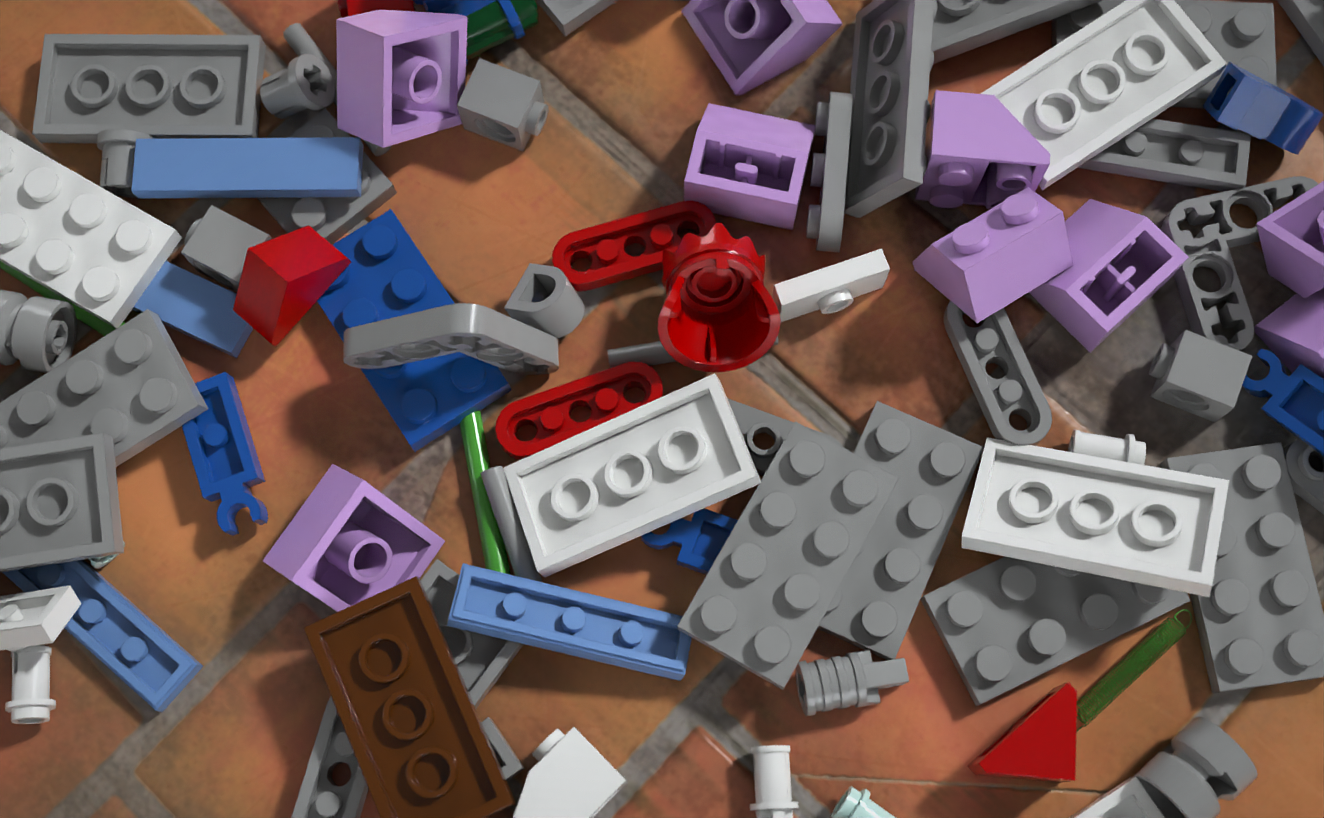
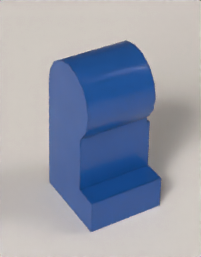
M1231 62L1228 63L1202 106L1218 122L1235 130H1242L1260 140L1262 138L1266 139L1274 145L1294 154L1301 152L1324 116L1322 112L1303 100Z

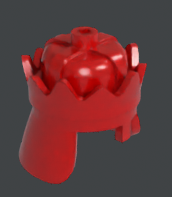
M716 223L708 235L704 237L692 233L684 235L675 252L667 249L663 250V277L661 282L666 292V298L658 318V335L662 346L672 358L682 365L698 371L728 372L748 366L768 352L779 334L780 313L772 296L764 286L765 255L758 256L754 244L748 236L735 239L722 223Z

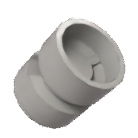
M0 289V365H12L19 359L22 369L47 373L68 360L72 355L77 334V318L73 306L67 301L40 296L27 299L22 293Z
M1196 717L1171 740L1173 753L1158 752L1134 775L1139 779L1165 818H1216L1220 814L1218 801L1220 799L1233 801L1257 778L1258 772L1252 760L1233 738L1211 721L1202 717Z

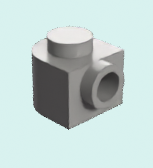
M532 263L528 265L504 307L511 318L556 338L571 333L579 325L585 312L583 301L562 270L553 266Z

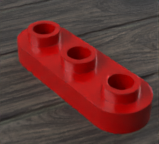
M687 200L566 234L556 243L552 253L553 267L563 271L575 291H588L663 269V250L667 249L675 252L682 241L678 234L682 230L690 228L695 230L698 236L704 237L708 235L714 224H716V219L711 210L704 204ZM637 243L641 244L645 251L639 256H630L625 252V249L629 245ZM577 259H588L592 263L591 267L583 272H578L572 268V264Z
M636 361L626 362L508 404L497 418L495 426L497 439L502 449L510 457L522 460L663 397L661 378L651 366ZM637 387L642 389L646 395L642 401L630 403L624 398V394L628 389ZM585 406L591 410V416L584 422H576L570 418L573 409ZM524 425H532L537 429L536 436L530 441H521L516 437L517 431Z

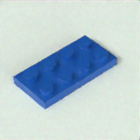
M392 209L333 244L351 263L317 300L343 342L346 329L455 304ZM460 352L387 368H361L414 452L460 424L467 415L482 410L512 391L509 383L497 366Z

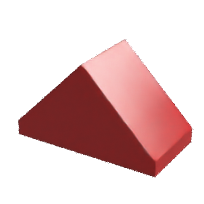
M309 225L249 247L233 311L276 347L347 268L351 261Z
M1069 682L1054 687L968 765L971 771L978 776L1061 783L1076 781V689Z

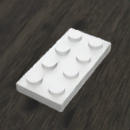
M1126 0L980 94L994 95L1050 153V165L1039 183V187L1044 190L1220 75L1227 63L1175 0Z
M0 130V261L117 329L126 319L182 237L176 229Z
M715 373L503 468L537 572L544 577H548L762 483L725 391Z
M987 437L962 533V548L1209 597L1213 583L1229 480L1034 445H1015L1005 440Z

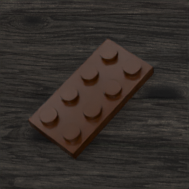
M417 576L304 627L381 818H487L516 804L421 580Z

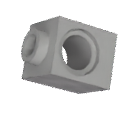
M479 58L457 103L465 130L524 151L531 134L535 136L540 134L548 115V105L544 103L541 82L539 80Z
M211 205L204 217L196 220L189 228L185 237V246L181 253L198 272L237 292L247 249L272 238L269 234Z
M1184 330L1170 346L1163 343L1158 349L1149 371L1150 376L1157 378L1150 397L1215 423L1234 409L1252 356Z

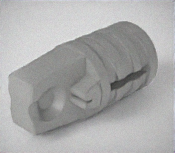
M870 650L846 653L845 657L835 656L827 660L817 659L809 663L799 661L795 667L799 700L805 716L815 715L817 711L826 712L834 708L844 709L851 705L857 708L879 704L881 702L879 689L901 686L909 682L904 658L872 662Z

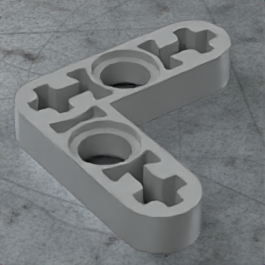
M1305 176L1289 177L1187 199L1178 203L1163 220L1161 231L1189 256L1176 271L1174 278L1193 333L1242 351L1252 341L1255 332L1254 323L1229 248L1259 242L1260 237L1257 225L1251 229L1237 226L1230 217V207L1235 204L1249 206L1255 212L1257 222L1272 214L1273 208L1282 206L1291 196H1293V199H1296L1317 186L1318 183L1315 180ZM1214 215V224L1203 227L1195 238H1193L1190 231H1180L1178 227L1185 218H1187L1190 225L1195 226L1207 223ZM1197 267L1213 269L1220 277V289L1216 292H1205L1198 288L1193 281V270ZM1225 300L1227 303L1217 312V308L1214 305ZM1203 307H1212V308H1210L1209 310L1206 311V310H1204ZM1219 322H1221L1224 328L1233 327L1236 332L1228 342L1225 336H1215L1212 332V329Z
M457 303L355 326L344 331L343 361L345 364L356 368H387L460 352L520 375L550 374L559 370V347L556 337L478 304Z

